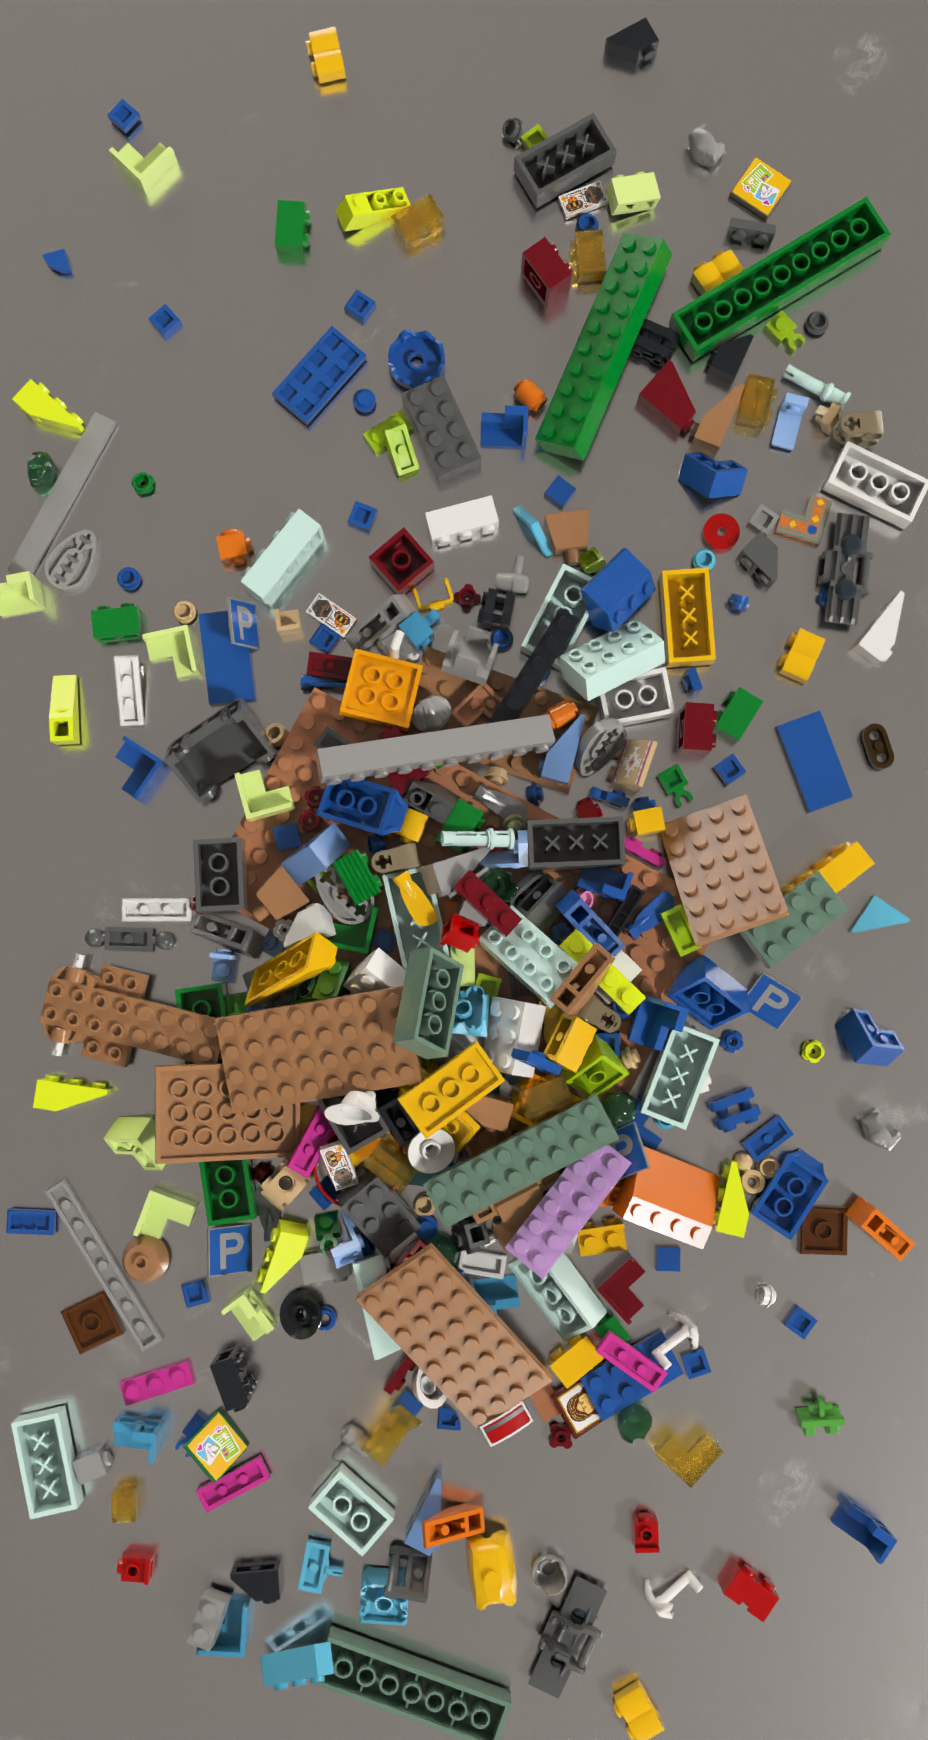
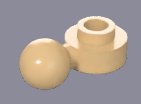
M273 723L264 731L274 748L282 746L288 736V731L280 723Z
M739 1152L736 1154L734 1161L737 1162L738 1169L743 1171L740 1177L743 1191L750 1195L757 1194L765 1186L764 1176L759 1171L752 1170L753 1159L749 1153ZM748 1179L754 1181L753 1187L748 1185Z

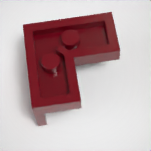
M630 1253L594 1284L597 1291L628 1325L632 1323L630 1318L644 1306L629 1287L646 1272Z

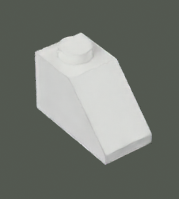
M313 903L306 906V909L298 912L283 942L284 948L292 947L315 932H318L326 939L336 935L331 912L328 908L319 903Z

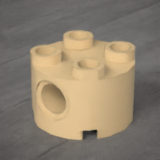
M287 1158L276 1168L279 1173L274 1178L269 1176L260 1186L263 1189L260 1194L280 1212L285 1209L282 1204L289 1205L308 1184L305 1179L310 1181L313 1178L311 1174L307 1178L286 1167L289 1160ZM281 1177H288L291 1180L290 1189L283 1190L279 1187Z

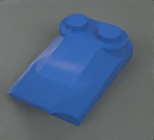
M351 779L341 780L342 782L336 785L326 784L316 814L317 816L381 836L401 831L408 810V804L402 799L398 790L366 780L352 782Z
M802 1149L788 1153L761 1196L754 1201L750 1213L779 1234L792 1240L829 1181L824 1174L823 1164Z

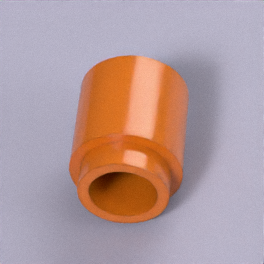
M521 379L513 389L515 391L514 398L522 405L528 406L529 411L533 410L535 413L539 412L548 400L544 396L545 393L529 379L525 381Z
M565 699L546 709L547 712L542 715L549 714L553 730L555 728L558 730L577 720L576 714L579 711L573 701L569 702Z

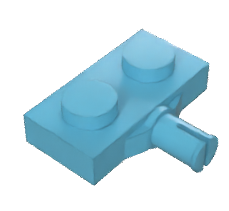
M313 1539L307 1540L298 1590L321 1594L323 1582L327 1575L342 1577L343 1567L330 1565L329 1551L331 1543Z

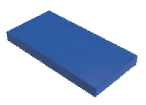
M228 610L198 614L209 705L230 704L240 697H243L245 701L256 700L250 648L231 644Z
M821 711L776 726L808 813L853 797Z

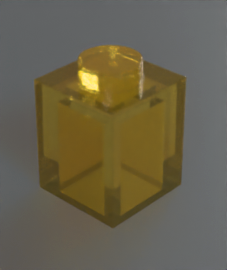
M124 1482L114 1488L111 1493L112 1523L137 1521L140 1516V1485Z

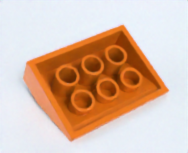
M644 1146L650 1168L625 1179L612 1211L627 1221L703 1249L713 1225L720 1176Z

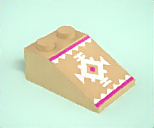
M626 740L614 756L618 760L616 766H611L607 776V779L611 780L609 786L635 795L643 787L658 742L653 740Z

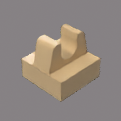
M832 403L829 408L819 405L814 413L817 415L815 420L821 424V432L829 436L842 418L841 406Z

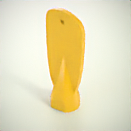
M408 870L392 879L400 888L403 901L418 925L428 926L438 920L437 913L423 891L412 881Z

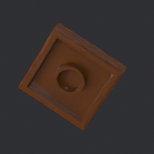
M813 1206L799 1227L798 1253L847 1256L848 1217L845 1213L848 1208Z
M104 1290L60 1311L80 1355L125 1333Z

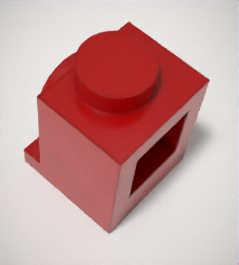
M590 797L578 801V806L573 809L577 818L603 816L599 804H594Z
M453 913L442 927L440 945L449 944L468 953L471 948H476L479 943V924Z
M639 1513L638 1516H632L635 1553H660L657 1517L652 1516L651 1513ZM649 1531L651 1535H643V1533Z
M126 1550L122 1559L119 1558L117 1563V1574H121V1581L149 1585L153 1577L155 1552ZM130 1567H135L137 1570H130Z

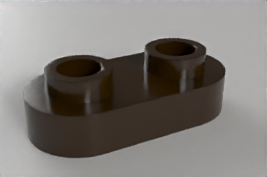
M880 724L867 726L862 732V741L869 762L876 769H886L894 761V753L887 732ZM871 732L876 734V740L870 738ZM878 754L884 757L883 762L877 760Z

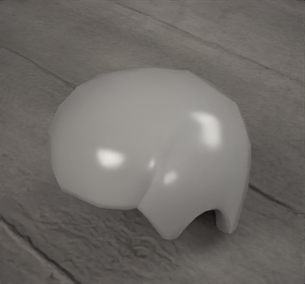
M553 1554L541 1555L534 1561L531 1575L535 1587L543 1589L547 1596L559 1595L566 1588L568 1581L565 1563Z

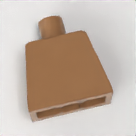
M589 509L545 514L544 525L554 555L565 554L566 565L568 566L580 564L578 552H585L588 547Z
M281 866L256 893L262 903L254 908L252 913L260 922L270 914L278 921L309 905L312 901L285 868Z

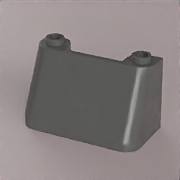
M240 697L174 740L167 748L164 761L195 800L200 803L203 800L209 801L217 794L218 784L253 761L256 763L262 762L263 764L269 762L274 757L275 749L243 697Z

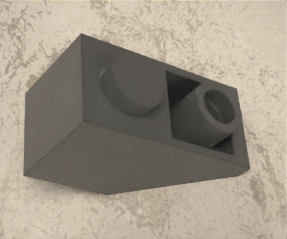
M761 531L741 550L738 556L742 565L747 569L751 568L757 574V580L770 588L778 579V547Z
M414 780L403 800L408 805L444 825L460 796L441 785Z

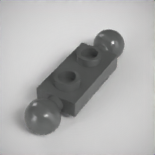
M105 927V934L99 929H90L85 935V941L89 946L98 947L105 943L104 950L153 952V945L165 950L170 948L174 942L170 932L161 931L154 935V928Z

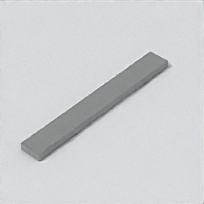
M95 411L7 569L9 573L16 574L29 571L34 575L117 425L115 421Z
M67 1178L44 1191L142 1353L162 1341L164 1337Z

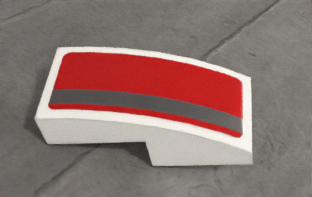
M521 1401L503 1414L486 1421L482 1425H478V1428L489 1447H492L533 1422V1419L523 1401Z

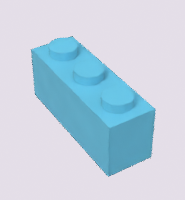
M330 1642L260 1655L263 1686L274 1685V1691L289 1688V1682H292V1687L306 1685V1679L310 1678L311 1684L325 1681V1675L334 1674Z

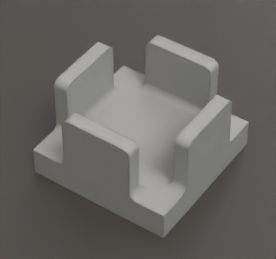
M469 625L466 637L458 635L459 631L454 630L441 671L485 686L496 658L499 644L494 643L493 647L489 646L488 641L491 633Z

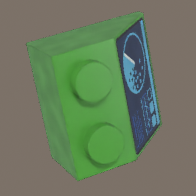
M336 959L332 968L326 969L315 978L302 983L297 987L292 1004L344 996L347 988L343 984L351 973L350 962Z

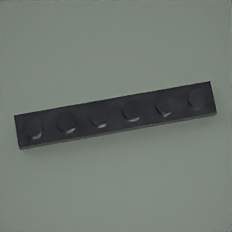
M560 607L488 723L519 719L581 621L580 619Z

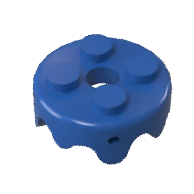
M410 329L403 330L390 345L388 352V366L394 380L407 389H413L440 377L445 367V353L442 342L425 330L422 332H412ZM414 357H420L423 363L415 367L411 365L410 361Z

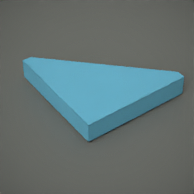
M520 505L515 507L513 513L526 524L525 530L532 540L537 542L543 556L547 558L552 555V549L539 522Z
M873 895L849 931L855 933L907 923L911 919Z

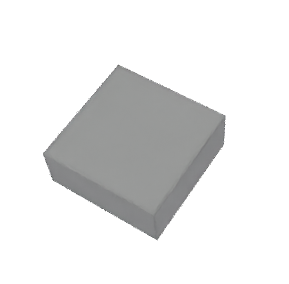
M761 504L747 525L759 533L762 531L767 536L780 516Z

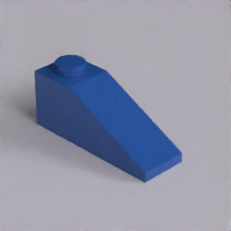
M573 889L555 905L592 945L598 942L613 956L626 946Z

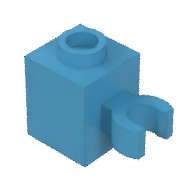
M435 608L424 618L415 611L398 625L399 631L404 632V637L416 651L420 648L424 650L426 646H429L434 641L432 639L434 631L430 626L439 621L441 615Z

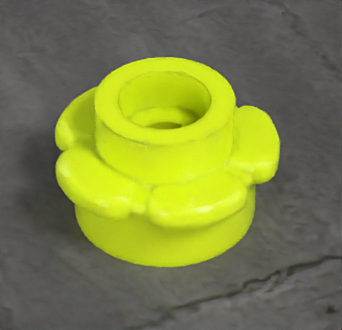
M817 1040L806 1041L802 1046V1057L811 1063L819 1062L824 1056L825 1050Z

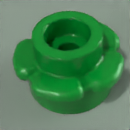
M139 472L133 477L132 486L135 488L136 493L141 495L144 493L148 494L153 490L154 478L151 475H148L146 472Z

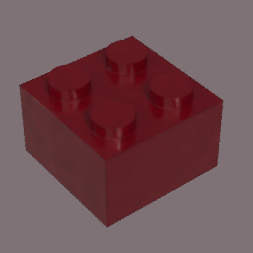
M546 237L522 252L521 273L548 308L569 293L572 268L566 260L563 261L558 255L559 251L553 242L549 243Z
M404 527L369 556L371 566L396 594L406 593L434 569V561Z
M686 702L681 707L677 755L705 757L712 751V748H715L716 734H713V725L717 724L718 712L714 710V704Z

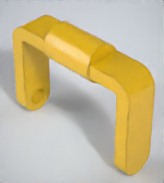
M447 577L444 578L450 597L448 599H440L421 606L416 587L412 588L420 612L432 611L434 608L436 610L445 608L444 606L453 603L454 597Z

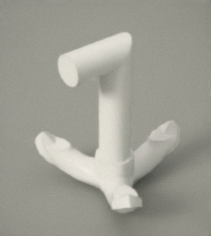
M395 631L390 650L383 641H377L376 647L384 656L407 662L415 661L419 657L417 652L399 656V648L404 636L402 631Z
M668 1313V1316L673 1317L684 1325L681 1327V1330L651 1352L664 1370L672 1365L664 1354L686 1337L691 1338V1350L698 1348V1327L681 1313Z
M688 1569L657 1598L653 1595L649 1579H645L644 1593L647 1601L658 1616L672 1619L674 1613L670 1611L673 1604L668 1602L687 1584L696 1593L700 1592L704 1586Z

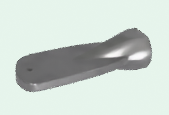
M482 783L479 784L472 799L483 802L486 807L504 819L511 814H518L526 821L527 807L522 802L504 793L489 790Z
M259 1186L256 1190V1200L259 1218L264 1229V1242L270 1241L273 1227H277L280 1211L260 1194L263 1189Z

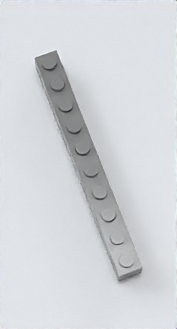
M547 714L317 749L315 760L320 784L336 785L341 783V780L351 779L352 782L364 780L367 776L374 775L375 778L386 777L392 772L407 774L412 772V769L421 768L422 771L434 769L437 765L452 767L458 765V762L463 761L472 764L489 757L490 760H498L508 754H513L514 757L534 750L536 753H543L548 751L553 745L555 737L550 715Z

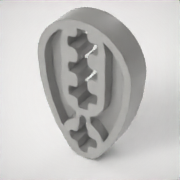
M87 529L79 531L63 540L50 553L45 562V575L56 589L63 592H75L86 585L93 573L98 557V538ZM90 537L92 543L84 545L82 539ZM77 556L79 562L77 564L72 563L71 565L69 558ZM71 565V569L73 571L71 573H65L63 567H69ZM58 575H64L66 581L64 583L59 582L56 578Z
M608 718L593 724L583 735L575 756V764L581 775L589 776L602 768L625 743L627 733L617 719Z
M328 867L324 872L330 871L332 873L330 878L336 884L335 886L327 881L322 883L320 881L322 878L320 873L315 875L321 899L337 920L345 924H358L370 916L374 906V896L358 904L359 906L362 904L366 905V915L359 914L357 916L355 915L356 908L354 906L348 908L346 906L348 901L344 897L341 899L337 897L339 894L337 889L339 887L344 889L345 887L334 867Z

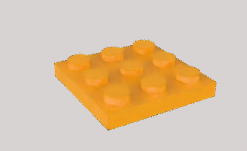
M355 649L339 715L390 728L395 726L398 730L408 732L423 665Z

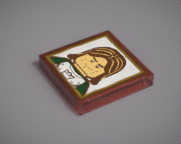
M580 1379L568 1389L564 1386L550 1395L574 1439H577L602 1422Z

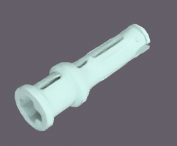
M791 364L788 365L785 370L786 372L782 376V378L818 395L821 402L840 405L841 411L851 396L850 392L845 393L835 388L833 383L825 384L791 366Z
M488 828L486 831L481 832L441 831L440 841L441 846H485L488 850H492L494 847H507L508 850H512L514 848L515 835L513 828H509L507 831H494L493 828Z

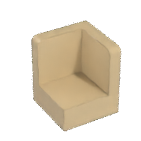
M278 608L274 609L276 628L280 637L303 633L298 609L282 612Z

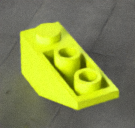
M398 187L345 195L336 209V214L343 230L351 231L366 228L411 209V204L404 188Z
M30 379L12 398L15 404L34 422L81 435L85 431L82 426L84 421L74 412L70 415L65 410L67 406L59 398H51L48 395L50 391L41 382L36 384Z
M77 675L53 676L49 730L50 742L56 745L80 744Z
M45 1075V1078L37 1079L33 1108L58 1111L112 1093V1088H107L106 1083L92 1082L91 1085L82 1084L83 1080L69 1078L67 1082L60 1081V1076Z
M728 1159L727 1164H723L721 1170V1177L724 1179L722 1187L718 1188L716 1200L718 1205L714 1213L712 1228L717 1232L744 1238L749 1212L737 1162Z
M279 1219L277 1227H273L270 1235V1248L265 1249L263 1262L265 1263L263 1268H259L256 1281L260 1284L261 1293H266L302 1258L309 1238L306 1224Z

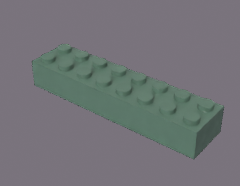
M596 1092L426 1179L423 1186L444 1227L447 1228L618 1140L619 1137Z
M331 1625L325 1642H330L334 1674L325 1675V1681L312 1684L464 1740L500 1739L512 1704L511 1691Z

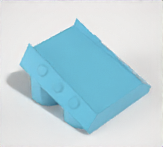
M471 986L466 991H459L452 1033L480 1037L488 1036L490 1000L489 994L484 993L482 987Z
M369 1565L362 1571L360 1623L399 1626L407 1624L408 1600L401 1598L389 1599L383 1595L384 1587L388 1581L389 1568H378ZM404 1567L398 1570L397 1586L403 1587Z

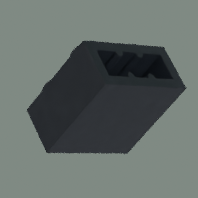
M239 1346L217 1354L210 1364L226 1412L230 1410L238 1412L247 1408V1404L250 1402L257 1387L253 1374L249 1375L246 1367L248 1365L247 1356L244 1351H240Z

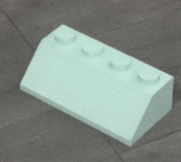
M377 1251L354 1261L353 1269L358 1291L361 1292L387 1274L388 1270H391L389 1256L384 1257L380 1251ZM363 1308L374 1360L401 1350L399 1345Z
M565 1253L560 1256L544 1279L540 1278L517 1258L508 1264L509 1268L564 1341L594 1328L608 1312Z

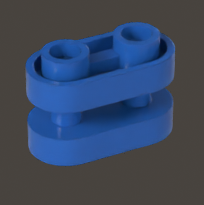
M751 1086L708 1102L711 1112H719L720 1117L714 1120L718 1130L723 1129L725 1133L736 1129V1125L744 1121L745 1124H750L759 1120L758 1116L762 1114L759 1105H751L749 1099L755 1096ZM738 1103L741 1104L742 1109L731 1113L728 1112V1107Z

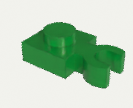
M678 763L656 775L667 795L674 792V801L677 807L683 806L680 801L681 796H686L689 802L693 800L692 794L684 789V786L689 783Z
M337 1212L314 1216L317 1241H320V1249L323 1255L326 1254V1247L333 1245L335 1248L338 1245L336 1238L341 1237Z

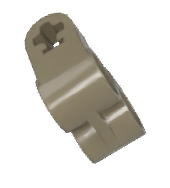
M872 410L846 414L831 434L830 440L832 445L839 449H842L847 441L862 448L877 445L879 443L878 439L885 435L882 411ZM839 433L847 437L844 442H841V438H837Z
M416 843L400 845L377 852L372 858L373 868L378 874L387 875L421 867ZM382 858H385L387 862H390V859L392 861V865L387 863L385 869H382L378 864L381 863Z
M593 996L576 1015L606 1032L616 1031L621 1024L620 1016ZM602 1016L610 1017V1020L613 1021L612 1024H606L604 1020H601Z

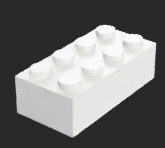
M847 441L841 449L822 490L905 529L913 521L928 490V479Z

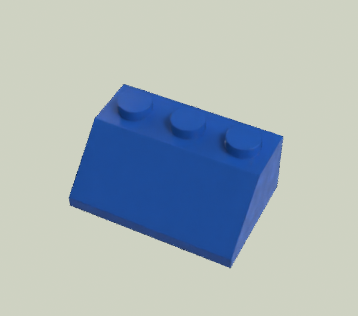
M623 548L580 591L592 626L614 633L656 591L651 572L627 548Z
M705 955L685 964L667 992V996L679 1006L689 1009L688 1013L710 1030L749 1012L747 989Z

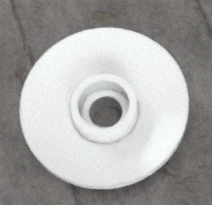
M439 1129L427 1139L419 1132L412 1138L408 1146V1159L411 1165L422 1173H436L443 1170L450 1164L455 1154L454 1141L450 1134L443 1129ZM433 1145L431 1149H426L427 1146Z

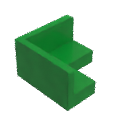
M366 905L355 906V915H366ZM373 906L370 916L358 924L346 926L333 923L336 935L327 938V940L340 949L370 954L379 908Z

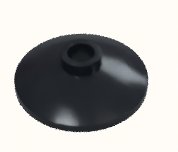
M295 1291L283 1300L280 1308V1321L283 1329L289 1336L298 1340L308 1339L318 1331L322 1322V1310L318 1300L311 1293Z

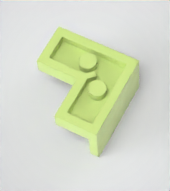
M129 143L119 152L113 147L109 149L113 162L145 193L177 163L174 150L170 146L166 149L161 143L145 158Z
M26 571L6 575L7 582L0 583L1 617L46 609L41 582L31 572Z
M188 625L142 634L151 662L173 658L178 680L201 675L192 630Z
M260 769L244 774L239 772L234 774L248 821L251 822L295 810L289 786L266 792Z
M118 1117L103 1138L115 1154L133 1155L144 1170H162L165 1164H155V1121L151 1117Z
M153 1187L148 1193L133 1235L137 1237L140 1234L150 1235L160 1240L167 1219L190 1226L198 1202L161 1188Z
M250 1285L230 1299L220 1311L222 1315H225L231 1310L253 1341L265 1333L268 1334L277 1325Z

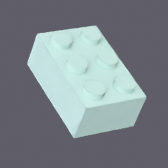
M343 1463L336 1468L313 1495L308 1509L362 1557L395 1517V1509Z

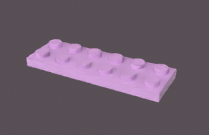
M606 1145L568 1165L509 1241L505 1249L540 1278L544 1279L632 1163L610 1145Z

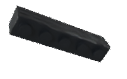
M633 884L627 891L625 900L619 904L607 924L617 937L645 894V891Z

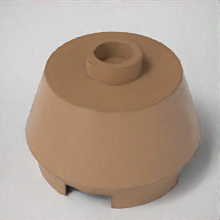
M150 1235L135 1237L123 1250L122 1265L124 1271L137 1282H153L159 1279L168 1267L169 1255L167 1248L156 1237Z

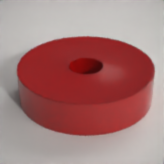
M724 513L711 516L706 521L702 530L704 543L710 549L717 552L731 549L740 536L738 522L732 516ZM717 530H723L725 535H718Z

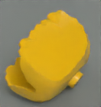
M499 1530L492 1533L490 1538H483L482 1535L478 1534L467 1537L466 1558L468 1574L476 1608L481 1611L487 1605L497 1603L513 1606L517 1601V1581L512 1541L509 1533L505 1530Z

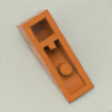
M860 1196L845 1213L849 1219L899 1261H902L916 1244L877 1208Z
M468 1503L446 1508L422 1522L423 1546L426 1549L485 1532L483 1507Z

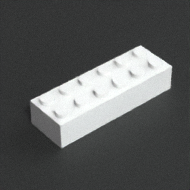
M378 947L355 965L343 986L351 994L404 985L406 970ZM452 1033L448 1056L434 1058V1060L442 1066L474 1041H477L483 1047L485 1037Z

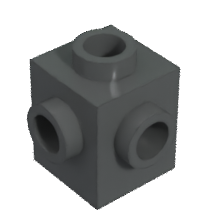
M472 1218L458 1222L459 1227L451 1229L452 1242L457 1252L466 1250L467 1255L481 1251L480 1246L490 1243L485 1222L478 1225L477 1222L473 1223Z

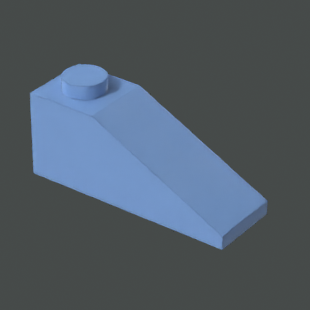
M581 714L548 751L545 759L540 758L537 772L541 773L540 779L567 786L586 715Z
M438 1470L405 1534L404 1541L405 1544L428 1556H431L434 1549L437 1551L440 1545L427 1549L424 1548L422 1522L441 1512L442 1472Z

